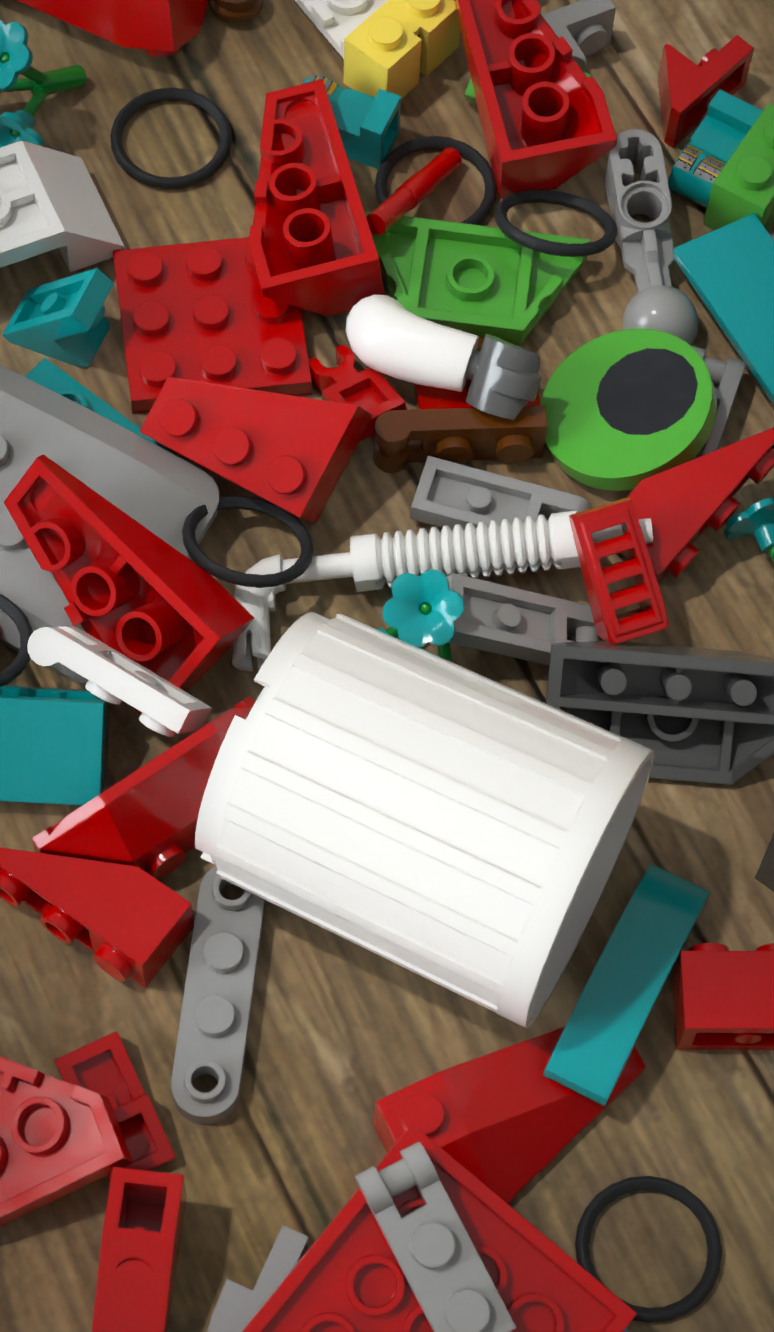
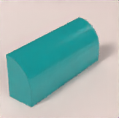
M753 213L673 248V258L774 405V240L756 214Z
M21 686L0 687V801L84 805L101 794L104 789L107 763L110 703L98 698L88 690Z

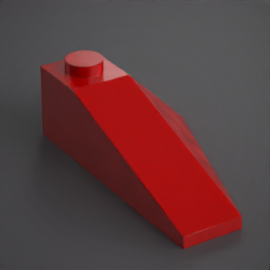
M16 0L124 48L146 49V54L153 57H166L177 54L180 51V47L198 35L208 4V0Z
M454 0L486 149L500 199L520 191L555 189L616 147L617 138L603 90L592 76L587 77L574 60L572 57L573 49L563 36L558 38L541 15V6L537 0Z

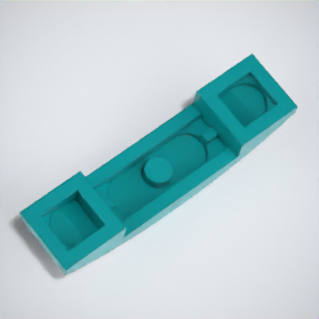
M653 864L649 866L608 940L550 1057L543 1076L604 1106L606 1105L680 951L684 948L708 900L710 891Z

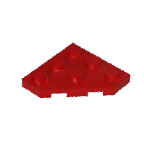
M0 1056L1 1227L112 1173L113 1167L123 1168L133 1163V1160L108 1098L97 1092L70 1084Z

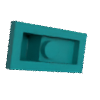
M98 268L27 289L2 336L12 344L79 368H87L90 366L110 328L109 321L103 316L105 313L103 303L114 282Z

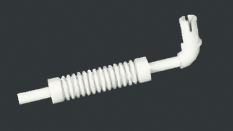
M577 510L551 513L548 521L541 514L538 515L536 522L532 516H527L524 523L520 517H515L512 524L506 518L502 520L501 525L496 520H491L488 527L484 521H479L477 528H475L472 522L467 523L465 529L460 524H455L453 531L448 525H444L441 533L437 527H431L429 534L425 528H420L417 535L413 529H409L405 536L401 530L396 531L394 537L389 532H384L382 539H380L377 533L351 536L350 552L313 556L307 570L301 576L286 584L353 577L357 592L383 589L385 583L392 588L393 581L404 573L420 576L423 572L431 569L441 571L447 578L452 573L468 576V573H470L472 578L477 579L480 572H482L485 578L490 577L492 570L497 576H502L504 568L509 575H513L516 567L521 574L526 573L528 566L532 572H537L540 565L545 571H549L552 563L557 569L581 567L569 520V515L577 513ZM651 518L638 519L645 543H654ZM621 524L591 533L594 543L623 535ZM282 554L274 555L260 560L246 570L245 573L258 575L279 573L293 566L299 558L283 559ZM286 584L264 588L235 586L233 597L254 617V620L233 644L232 665L235 668L243 671H253L252 654L257 657L259 670L271 652L269 612L275 611V595L285 591Z

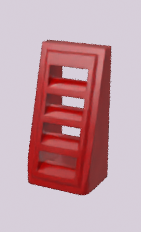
M627 497L569 515L597 635L607 643L614 645L668 628L669 622L664 601L632 499ZM621 524L623 535L597 543L593 542L591 533ZM627 550L629 559L601 568L600 558ZM629 577L634 578L635 585L609 593L607 584ZM636 603L640 604V608L618 615L615 613L617 609Z

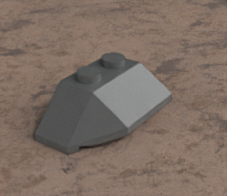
M606 641L551 643L546 704L654 750L655 757L649 778L731 785L774 753V658L740 651L622 642L614 645Z

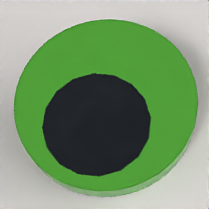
M635 328L615 331L597 337L572 352L557 367L544 389L541 406H546L547 433L545 442L555 462L566 474L576 481L596 489L608 491L634 490L641 480L693 460L707 442L717 414V396L709 370L700 354L691 345L667 332Z

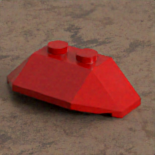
M248 696L234 705V708L216 717L170 749L65 816L63 820L54 826L48 827L33 837L32 841L35 852L138 866L156 879L165 877L173 872L184 861L185 853L195 847V831L203 795L213 765L233 718L236 715L246 720L255 704L254 700Z

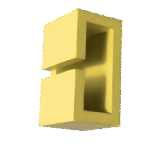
M388 0L344 39L343 83L355 91L376 97L379 89L397 94L402 99L419 84L420 72L427 77L459 48L461 29L455 1Z

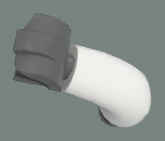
M372 295L361 299L352 307L346 320V334L352 351L365 366L410 383L458 392L463 391L467 380H472L466 402L481 411L511 420L516 418L528 401H535L542 379L538 374L540 356L530 350L508 343L499 337L486 334L481 351H478L479 336L418 317L407 311L398 300L388 295Z

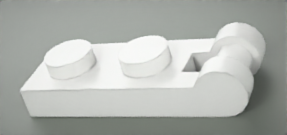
M43 627L35 630L29 637L27 644L28 653L36 664L41 666L60 664L68 667L88 680L85 688L90 693L112 704L119 705L121 701L126 702L142 712L139 717V721L162 735L174 737L175 733L197 731L203 727L212 709L209 705L77 627Z

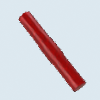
M445 148L420 171L414 173L399 186L390 197L366 217L371 233L382 235L408 211L414 209L429 196L440 183L461 166L462 158L460 153L454 148Z

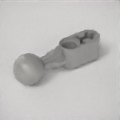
M629 129L616 136L617 145L609 151L605 173V188L610 216L616 223L617 228L615 241L621 248L624 268L634 274L637 294L630 300L623 314L622 327L623 330L637 328L667 332L692 345L698 332V314L690 298L682 291L672 287L669 268L675 262L669 221L672 203L662 147L658 139L651 133L641 129ZM635 171L636 174H640L641 177L640 181L633 183ZM634 214H644L654 221L642 223L634 220L631 216Z

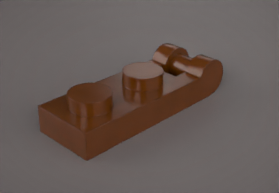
M524 406L514 420L495 416L477 408L387 411L379 415L375 422L373 460L381 471L397 473L403 470L408 462H426L428 456L458 464L466 463L469 460L496 459L506 463H521L530 458H542L547 433L546 406Z

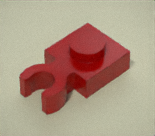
M342 344L336 347V363L338 367H324L316 357L309 360L312 384L322 391V400L358 405L373 414L360 441L374 435L375 422L379 415L392 410H406V402L378 371L368 367L357 372L355 369V356L348 347Z

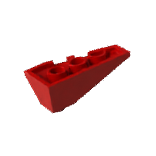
M323 79L266 93L260 141L261 161L259 177L255 183L254 191L255 211L248 241L262 294L264 297L327 317L351 311L352 307L363 298L372 295H384L379 256Z
M45 455L35 459L4 501L6 508L40 568L52 572L69 602V605L64 607V610L73 626L81 623L86 633L185 692L224 656L254 620V617L211 574ZM132 707L139 715H141V711Z
M564 1026L442 1070L375 1101L373 1127L386 1153H388L410 1124H414L509 1205L513 1198L539 1172H543L557 1158L558 1153L586 1125H590L644 1072L646 1066L634 1046L606 1105L604 1106L543 1076L544 1070L565 1028Z

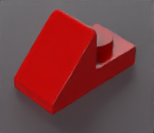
M736 35L720 50L716 48L710 50L697 65L670 44L666 43L664 45L658 73V88L664 142L674 148L701 124L707 115L708 105L719 89L733 96L746 84L754 51L753 46Z

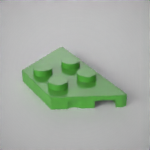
M365 211L366 217L371 213L370 211ZM409 216L400 218L382 235L372 234L380 260L382 278L389 295L398 300L407 311L434 323L479 337H485L488 334L522 344L587 260V256L564 257L534 251L509 239L500 228ZM523 231L529 235L552 242L567 244L590 242V239Z

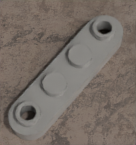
M217 866L206 873L199 888L171 1078L172 1098L176 1109L187 1120L201 1125L215 1124L224 1120L234 1111L239 1101L266 904L265 899L246 890L236 900L225 899L220 892L224 887L234 884L216 875ZM206 1074L215 1077L218 1085L211 1092H199L192 1085L194 1080L201 1075Z

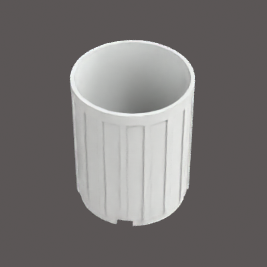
M315 612L306 613L284 633L255 676L254 682L265 687L253 705L247 719L245 720L236 715L233 718L213 765L203 795L195 831V848L203 852L202 859L217 866L216 875L494 1011L518 1025L529 1028L543 1010L558 984L608 882L647 786L655 757L654 750L345 615L337 614L335 618L330 620Z

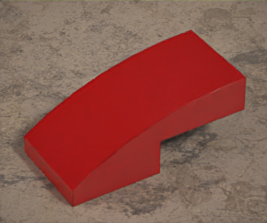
M117 1031L53 1060L62 1081L97 1092L109 1099L133 1163L123 1168L149 1171L176 1158L149 1095L145 1094ZM112 1173L106 1175L109 1183L111 1181Z

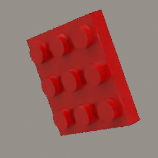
M249 237L113 251L132 414L150 412L167 377L292 396L312 395V380L301 310L299 307L263 296L249 248Z

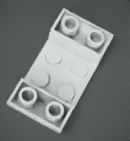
M19 141L0 148V268L59 248L69 271L73 272L113 258V251L125 250V246L82 158L26 141Z

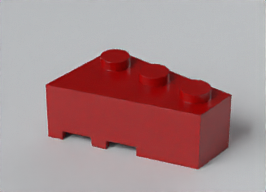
M167 377L139 432L295 516L316 524L373 414L358 405Z

